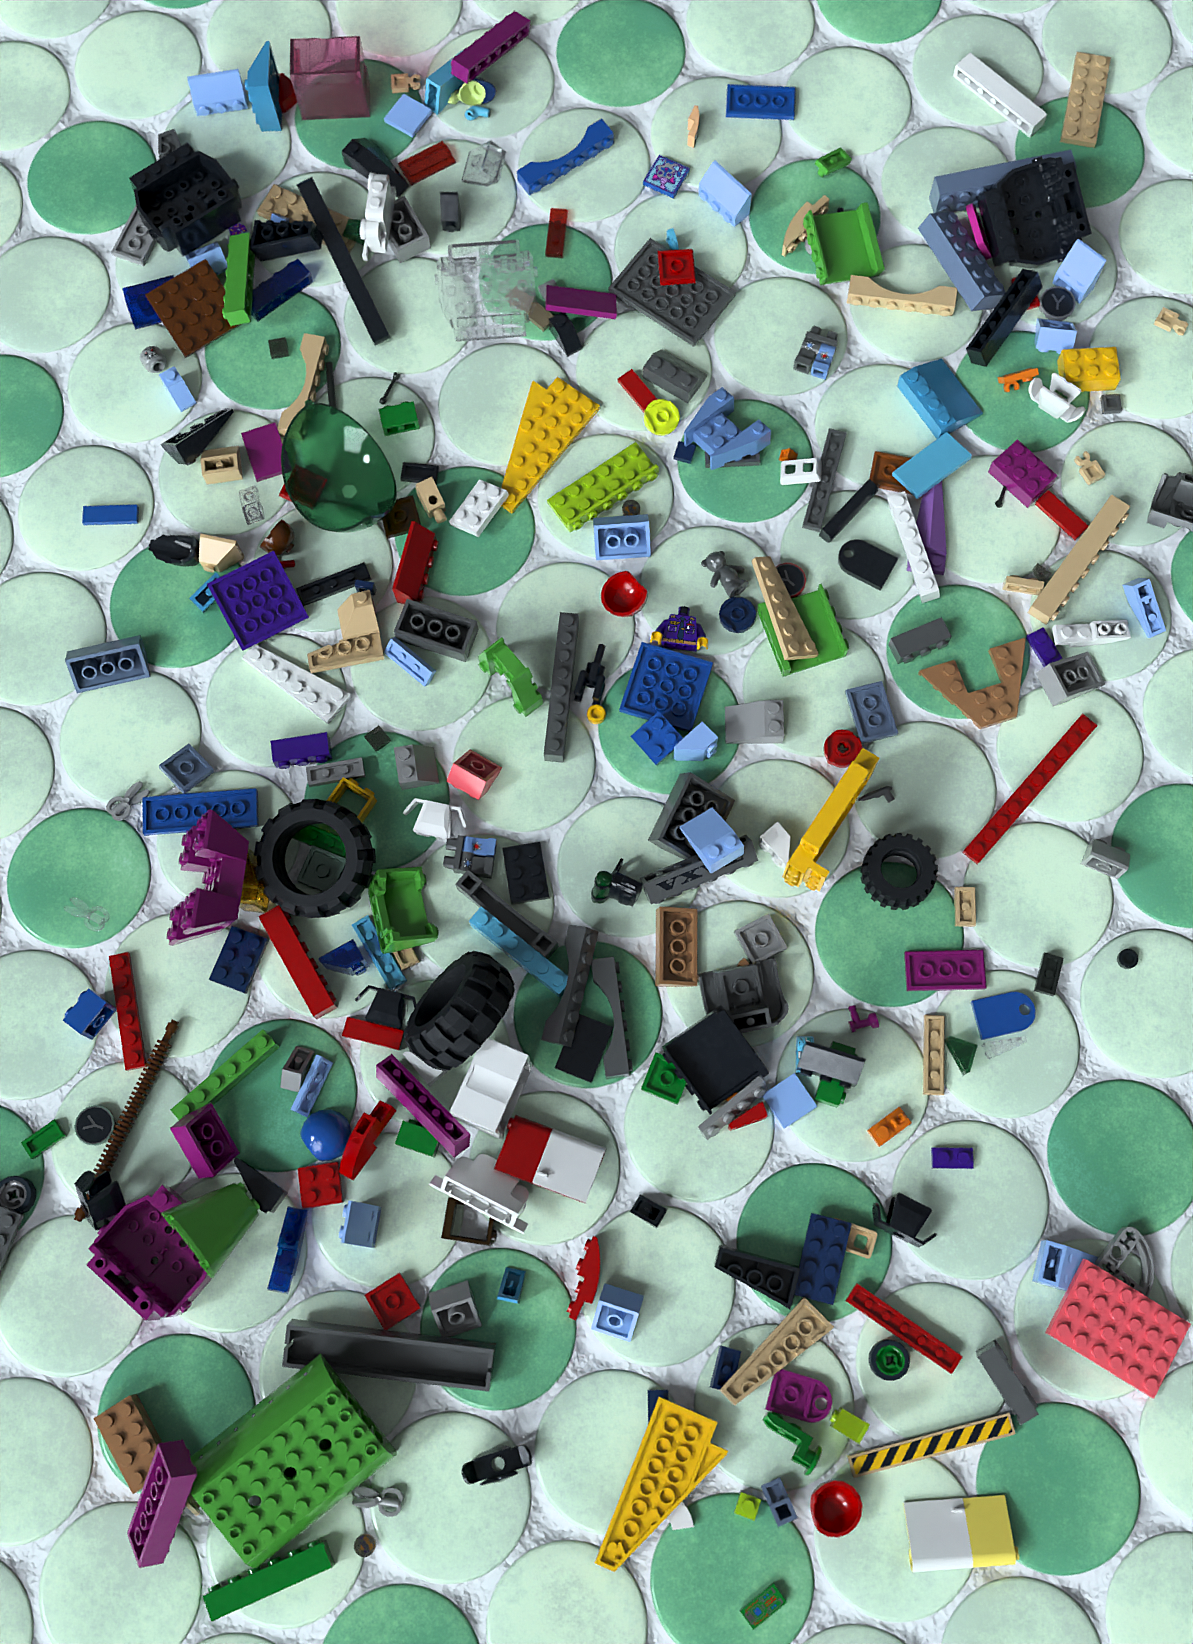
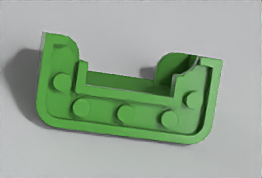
M422 867L378 869L372 878L368 888V895L380 949L383 954L432 943L438 938L439 931L434 923H428L421 890L426 884V875L423 873Z

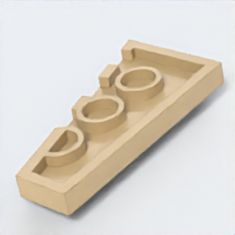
M380 632L347 640L341 639L335 645H327L307 654L311 673L384 660Z

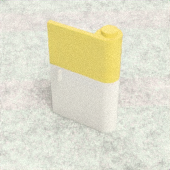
M1005 1495L903 1502L910 1546L909 1562L912 1572L1015 1565L1016 1560H1019L1018 1547L1014 1546Z

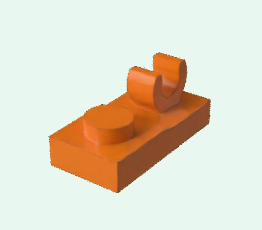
M1038 368L1024 369L997 377L998 383L1004 384L1005 392H1010L1009 386L1013 384L1014 390H1018L1019 384L1016 380H1022V382L1031 381L1033 376L1039 375Z
M899 1106L868 1129L867 1132L880 1147L912 1122Z

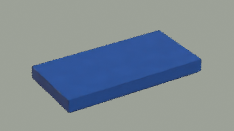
M727 84L726 117L794 120L796 87Z

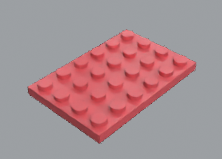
M1082 1259L1045 1333L1154 1399L1191 1324L1087 1259Z

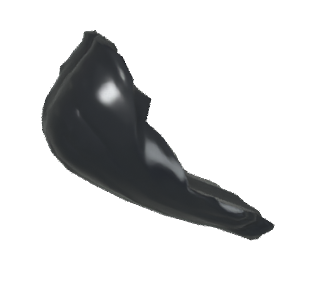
M161 535L155 540H150L148 550L153 552L157 560L181 567L196 566L200 563V540L193 535Z

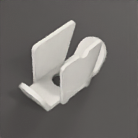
M1052 374L1050 390L1043 386L1040 378L1036 377L1031 381L1029 386L1031 399L1038 403L1040 409L1054 418H1061L1067 423L1079 419L1086 410L1083 406L1075 407L1070 404L1080 394L1081 389L1067 382L1060 375ZM1055 389H1056L1058 392H1061L1063 395L1067 396L1068 398L1066 399V398H1064L1063 396H1061L1060 394L1056 393V392H1055Z
M415 798L403 812L404 815H408L418 804L423 805L413 828V831L421 836H434L436 839L447 841L451 834L452 811L459 812L463 827H467L461 808Z

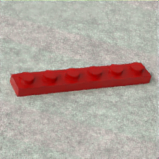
M125 952L109 956L125 1070L130 1071L147 1067L145 1066L146 1057L130 953Z
M857 1283L845 1300L950 1374H953L963 1357Z

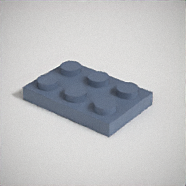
M882 681L845 690L857 734L862 744L898 735Z

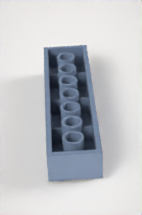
M1072 150L1041 155L1043 159L1061 157L1063 165L1074 162L1075 169H1077ZM1041 156L935 176L929 196L933 213L961 212L966 209V205L974 203L975 207L979 208L976 198L978 195L990 190L999 179L1012 169L1030 164L1032 159Z

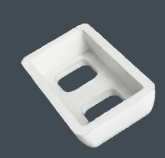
M819 458L782 461L780 472L781 485L821 481L822 461ZM814 463L812 472H803L804 464ZM796 465L795 473L785 474V467Z

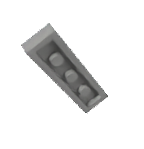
M760 1076L755 1078L698 1126L706 1140L716 1136L721 1128L726 1124H730L740 1112L747 1110L752 1102L765 1094L768 1088L764 1080Z

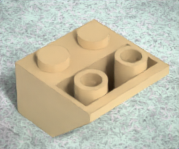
M239 445L204 450L200 458L201 470L207 485L243 480Z

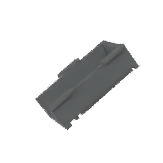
M996 1339L977 1350V1358L1009 1408L1012 1409L1013 1414L1016 1415L1019 1424L1022 1425L1039 1415L1036 1410L1038 1407L1037 1403L1008 1364V1358Z

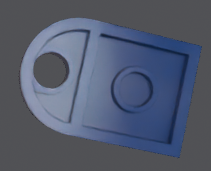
M1009 992L971 1001L981 1040L1023 1031L1035 1019L1036 1011L1033 1002L1028 996L1020 992ZM1020 1005L1028 1006V1015L1020 1013Z

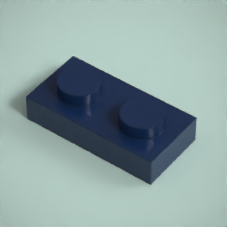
M719 1346L710 1383L711 1388L719 1390L737 1371L741 1351Z

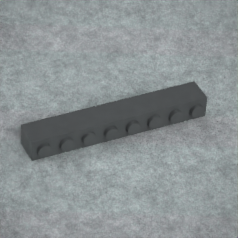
M560 612L544 746V760L550 762H564L579 627V614Z

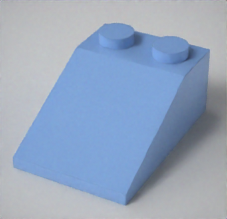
M713 808L708 809L679 827L711 874L744 854L743 843L733 829Z

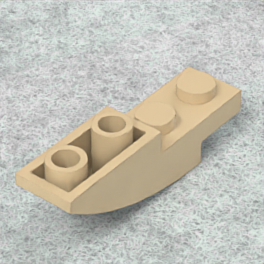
M824 195L813 206L807 201L795 214L784 237L782 249L784 257L789 252L792 253L799 243L806 241L808 235L803 226V218L808 211L812 210L813 216L823 215L828 212L830 200Z

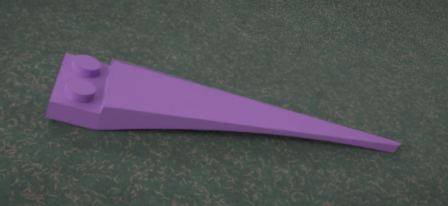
M941 481L923 494L916 521L933 574L944 575L947 554ZM907 560V571L912 572Z

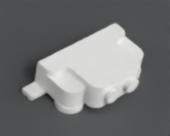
M369 173V192L365 210L366 219H362L360 225V237L365 240L362 254L364 261L368 260L369 252H387L396 196L395 186L390 185L388 175Z
M479 1154L474 1161L467 1157H460L455 1161L451 1169L448 1170L444 1179L435 1175L431 1180L430 1186L524 1234L528 1227V1223L518 1219V1217L525 1210L529 1192L524 1186L518 1185L520 1179L494 1170L497 1160L493 1157Z

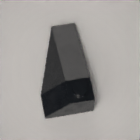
M352 139L342 150L345 165L367 179L370 172L388 175L390 185L395 186L397 198L409 187L407 181L380 147L368 139Z

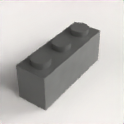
M941 617L892 637L888 646L898 664L902 662L909 663L916 656H926L933 649L946 647L952 636Z

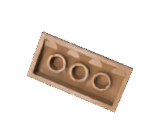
M659 907L656 909L655 986H697V909Z

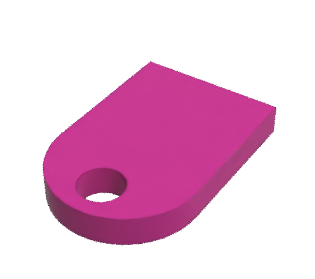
M974 203L966 205L969 221L976 244L985 260L992 258L977 209Z

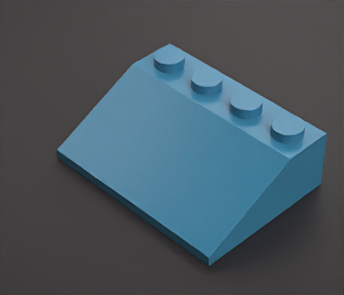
M266 41L248 70L247 79H245V89L248 91L249 102H252V111L256 113V124H259L261 132L282 131V111L279 104L280 76L270 41Z
M942 359L915 366L899 377L897 387L936 439L946 432L949 434L983 414Z

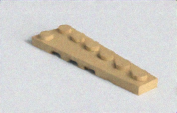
M754 557L752 564L784 660L817 657L819 653L815 643L812 641L771 557Z
M805 1297L802 1298L719 1391L733 1405L738 1404L775 1373L789 1364V1362L831 1331L834 1326Z

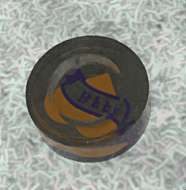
M635 500L626 501L622 506L623 515H639V503Z
M367 1533L360 1535L354 1543L355 1552L361 1557L370 1556L376 1548L375 1538Z

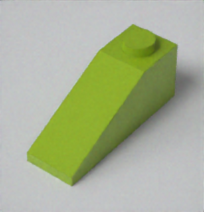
M841 1407L839 1410L835 1409L829 1419L832 1422L830 1424L832 1428L858 1444L861 1443L870 1424Z

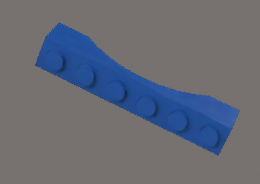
M601 118L587 127L581 142L568 154L551 161L530 162L518 169L517 180L529 196L539 192L541 188L553 183L562 175L568 174L573 168L581 166L586 160L595 157L604 149L610 148L614 144V133Z

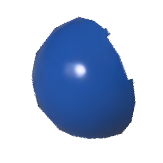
M331 1109L319 1110L305 1120L300 1136L307 1148L318 1160L333 1161L343 1155L351 1135V1127L348 1120L340 1112Z

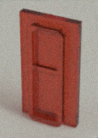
M441 141L399 162L398 166L412 186L455 164L456 161L447 145Z

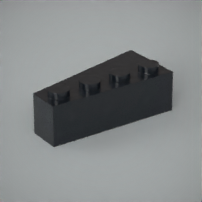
M255 220L250 250L261 262L315 251L322 247L323 233L313 221H294L293 223L280 221V223H274L272 220H267L266 222Z
M723 1245L718 1246L714 1263L715 1268L791 1310L800 1272L799 1266Z

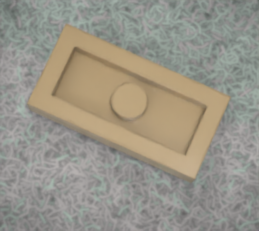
M1017 575L1006 576L1002 590L1039 596L1043 590L1044 581H1039L1036 578L1025 579Z
M955 887V926L975 927V887Z

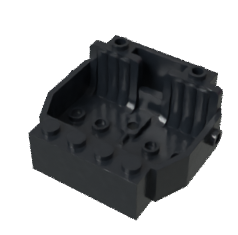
M188 142L129 177L141 221L148 229L153 240H156L165 251L170 252L177 248L184 257L241 222L238 209L242 207V201L237 181L234 178H230L216 159L199 150L195 152Z
M1041 156L1032 159V163L1012 169L999 179L990 190L976 197L994 267L1009 263L1010 266L1031 269L1056 260L1058 263L1063 262L1077 239L1082 241V238L1092 234L1074 162L1063 165L1061 157L1043 159ZM1008 211L1013 213L1012 217L1008 216ZM1036 212H1039V213H1040V217H1039V218H1037V217L1035 216V213H1036ZM1013 229L1017 230L1016 235L1013 234Z

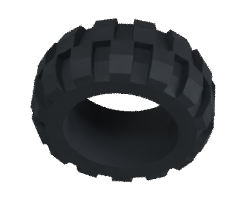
M302 799L299 803H290L279 809L278 815L273 819L269 818L261 829L263 835L260 842L256 841L253 855L257 856V866L254 867L257 881L261 882L265 888L263 893L272 903L282 907L283 911L307 918H327L340 914L346 908H351L361 899L360 895L364 889L369 888L374 876L371 874L373 863H376L375 848L372 847L370 840L372 836L366 825L362 824L357 815L348 808L331 801ZM324 823L333 828L343 841L346 851L345 868L339 880L330 889L319 894L309 895L298 889L290 880L285 867V854L291 839L301 829L312 824Z
M474 950L463 954L458 960L453 961L423 994L407 1021L404 1039L410 1052L433 1069L450 1071L453 1067L456 1068L464 1063L490 1037L509 1008V1002L513 998L515 983L509 971L489 954Z

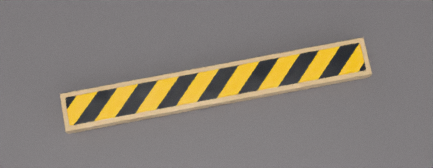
M1007 1412L848 1455L847 1458L852 1476L856 1478L1015 1435L1016 1433L1010 1413Z

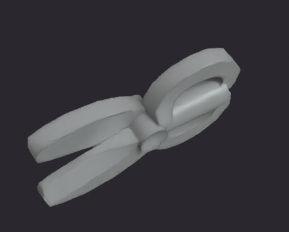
M141 781L133 784L125 793L124 798L117 796L108 801L106 810L112 814L114 820H125L131 813L130 805H136L142 802V797L149 796L150 791L148 789L137 794L143 785ZM121 801L118 805L111 809L112 805L115 802ZM126 808V812L124 814H122L121 816H116Z
M360 1486L355 1488L356 1493L367 1498L354 1499L352 1501L353 1505L360 1508H370L378 1505L381 1514L387 1517L396 1516L401 1511L400 1503L403 1500V1494L398 1488L388 1487L381 1494L369 1487ZM389 1492L395 1493L398 1499L386 1497L385 1494ZM383 1505L396 1507L397 1509L395 1511H387Z

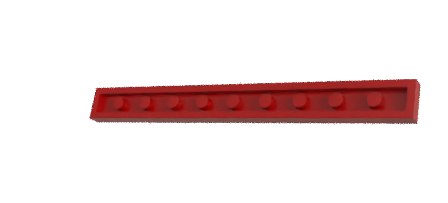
M1082 713L962 853L978 865L1098 725Z

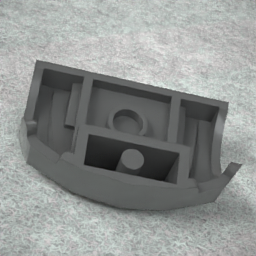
M1180 472L1176 476H1168L1166 473L1162 475L1148 513L1147 523L1165 528L1168 522L1175 527L1181 526L1193 532V475Z

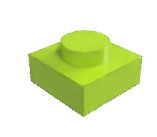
M740 1491L734 1513L755 1521L761 1499Z

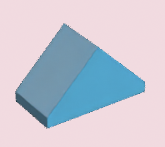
M506 1267L497 1299L519 1304L526 1271Z

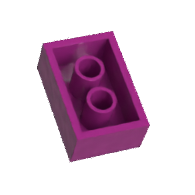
M1018 439L991 463L988 470L989 474L1001 485L1006 486L1007 490L1027 508L1053 486L1058 476Z

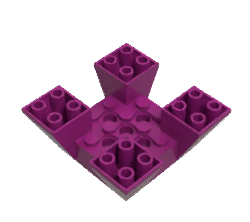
M210 809L204 815L202 814L201 819L197 821V825L193 826L189 831L187 830L186 835L184 834L182 837L181 845L184 846V851L180 853L178 864H181V870L204 872L202 883L205 884L204 889L196 888L189 893V896L185 897V901H181L174 909H171L169 920L172 921V926L168 928L166 936L171 946L222 931L238 919L249 841L215 811Z

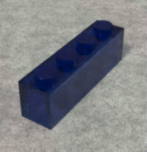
M298 258L288 263L285 268L274 273L272 277L261 282L258 287L253 289L251 315L257 322L313 283L310 271Z

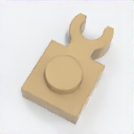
M408 73L392 74V93L409 92V88L421 89L420 75L415 74L408 77Z
M1087 451L1082 455L1085 460L1080 459L1078 455L1075 457V463L1081 466L1079 473L1088 486L1104 478L1106 475L1096 460L1090 461V455Z

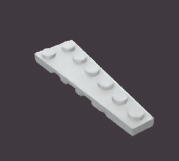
M256 644L242 657L249 665L327 724L333 720L352 697L348 692Z

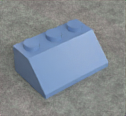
M239 69L187 77L197 116L248 109L246 91Z
M714 161L699 183L700 198L703 201H707L715 212H719L724 220L734 227L749 215L752 194L717 161Z
M648 514L593 518L596 560L651 557Z

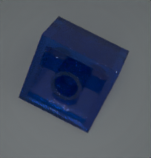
M354 939L318 958L326 969L351 976L355 974L359 976L367 971L366 968L370 967Z

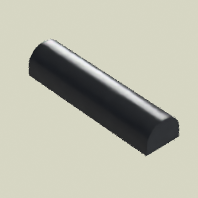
M870 479L867 480L822 528L819 537L830 543L878 492L875 483Z

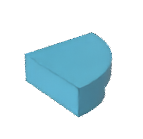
M674 229L667 230V243L670 250H679Z

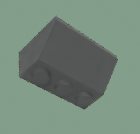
M663 349L653 353L643 366L644 379L686 403L690 402L707 378V374Z

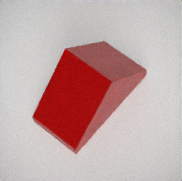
M280 73L279 104L282 113H286L303 97L300 87L284 73Z

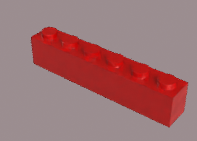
M278 905L258 916L313 1017L317 1020L336 1009L335 1002L337 999L333 992H328L325 987L328 983L323 974L319 976L316 970L319 967L315 959L309 958L307 952L310 950L306 943L299 940L298 936L301 934L296 925L292 926L289 922V919H291L290 914L283 911Z

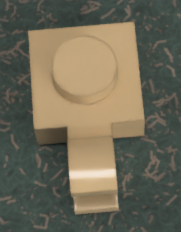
M1163 307L1154 322V325L1168 332L1173 328L1181 336H1183L1189 324L1179 320V314Z

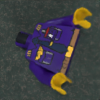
M685 606L679 607L678 615L670 614L669 619H665L651 634L650 642L652 643L653 640H656L662 648L696 652L701 646L708 649V639L701 624L696 622V617L689 616L690 608Z

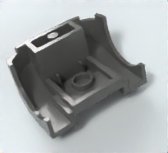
M774 957L754 961L755 963L697 974L706 1015L722 1005L741 1033L778 1025L788 1013V1003L784 999L781 990L777 962Z

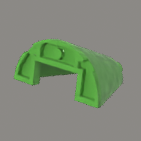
M241 1182L238 1184L232 1183L161 1213L172 1229H176L199 1259V1264L211 1279L216 1275L259 1215L257 1211L260 1208L259 1204L254 1198L249 1199L246 1195L248 1191Z

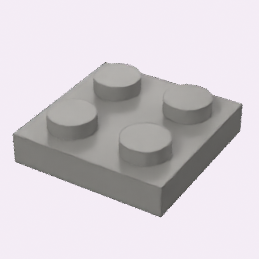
M769 914L734 931L751 964L755 963L754 961L771 958L788 948Z

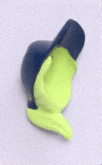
M474 78L468 84L464 82L460 90H455L451 94L448 103L457 104L460 100L470 106L481 105L494 99L496 88L483 78Z

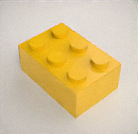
M1116 347L1062 349L1057 360L1059 375L1065 378L1067 382L1081 389V392L1115 390L1121 379Z

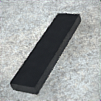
M365 562L298 587L296 590L302 605L306 606L355 587L356 580L371 581L372 579Z

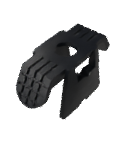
M368 985L355 999L358 1002L369 990L377 991L365 1017L366 1021L400 1030L402 1027L404 999L412 1000L415 1008L417 1005L415 997Z
M86 1171L74 1183L86 1219L95 1230H100L104 1225H108L111 1221L106 1218L118 1214L126 1205L119 1183L117 1181L112 1183L108 1171H104L96 1178L92 1171Z
M898 1193L896 1197L891 1198L886 1222L881 1220L879 1204L873 1203L874 1225L904 1242L919 1248L937 1236L935 1232L923 1241L916 1238V1235L931 1214L932 1209L904 1194Z
M526 1445L513 1448L500 1446L484 1451L473 1460L463 1464V1480L469 1485L484 1480L480 1483V1486L503 1482L517 1475L518 1472L515 1470L531 1466V1452ZM495 1457H501L505 1462L504 1468L500 1471L492 1468L491 1462Z

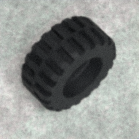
M895 833L894 836L888 834L883 839L879 838L868 849L862 861L863 864L860 872L862 873L861 882L865 884L864 890L867 894L870 893L872 895L871 899L874 902L876 900L881 902L880 906L884 908L890 906L891 910H897L898 908L907 910L910 906L915 907L919 905L921 901L926 899L937 881L938 865L935 864L937 860L935 854L931 855V848L928 845H922L923 840L920 838L917 840L912 839L913 835L907 833L906 836H902V833ZM890 856H901L908 859L914 865L917 872L915 882L905 888L889 884L881 872L883 861Z

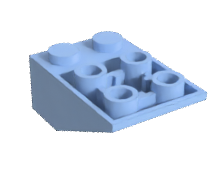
M1077 239L1056 272L1052 283L1057 287L1069 290L1075 297V301L1080 304L1094 289L1106 259L1100 253L1091 249L1088 244Z
M349 1200L348 1205L345 1204L343 1209L345 1223L344 1226L341 1225L339 1231V1238H342L341 1243L375 1248L382 1207Z
M1043 1240L1040 1244L1032 1281L1067 1291L1082 1259H1087L1094 1264L1098 1257L1066 1245Z

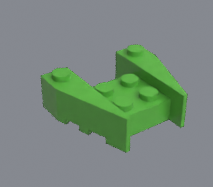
M502 637L478 656V666L484 673L488 672L492 676L497 672L500 676L504 675L506 677V683L512 691L513 707L519 714L523 713L527 717L543 704L542 696L536 690L538 689L536 683L532 684L531 678L533 676L530 669L520 662L504 643Z

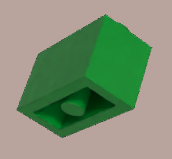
M406 401L394 406L387 405L378 409L385 436L420 429L414 401Z
M409 1119L408 1122L402 1121L395 1141L397 1146L435 1158L440 1144L426 1128L420 1126V1122Z

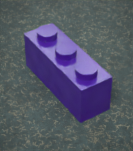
M327 732L270 741L272 760L276 768L279 767V769H287L291 765L306 766L311 762L325 763L332 759L330 737Z

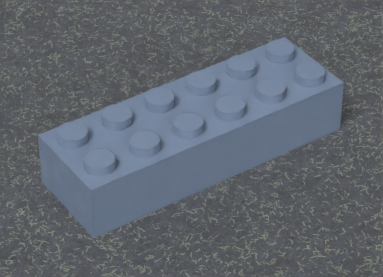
M954 212L930 213L918 227V230L971 311L994 309L1006 291L1002 283L994 275V271L988 266L985 257L977 249L975 242L967 234V230L958 220V216Z

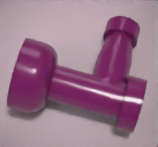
M856 1005L848 1007L852 1021H848L852 1033L856 1032L857 1029L871 1026L874 1029L879 1028L875 1012L870 1013L868 1018L860 1020Z

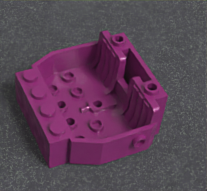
M161 1185L153 1196L146 1195L125 1205L108 1225H104L98 1231V1237L88 1248L94 1256L86 1265L145 1321L159 1320L161 1317H176L185 1313L192 1305V1301L212 1280L199 1264V1259L188 1245L185 1247L181 1246L183 1238L176 1229H172L170 1234L166 1232L167 1227L170 1225L161 1213L186 1201L171 1187ZM154 1257L158 1258V1263L156 1265H154L152 1262ZM118 1276H124L130 1283L127 1285Z

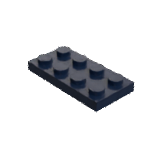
M811 1213L799 1263L800 1272L794 1295L831 1305L834 1304L852 1223Z

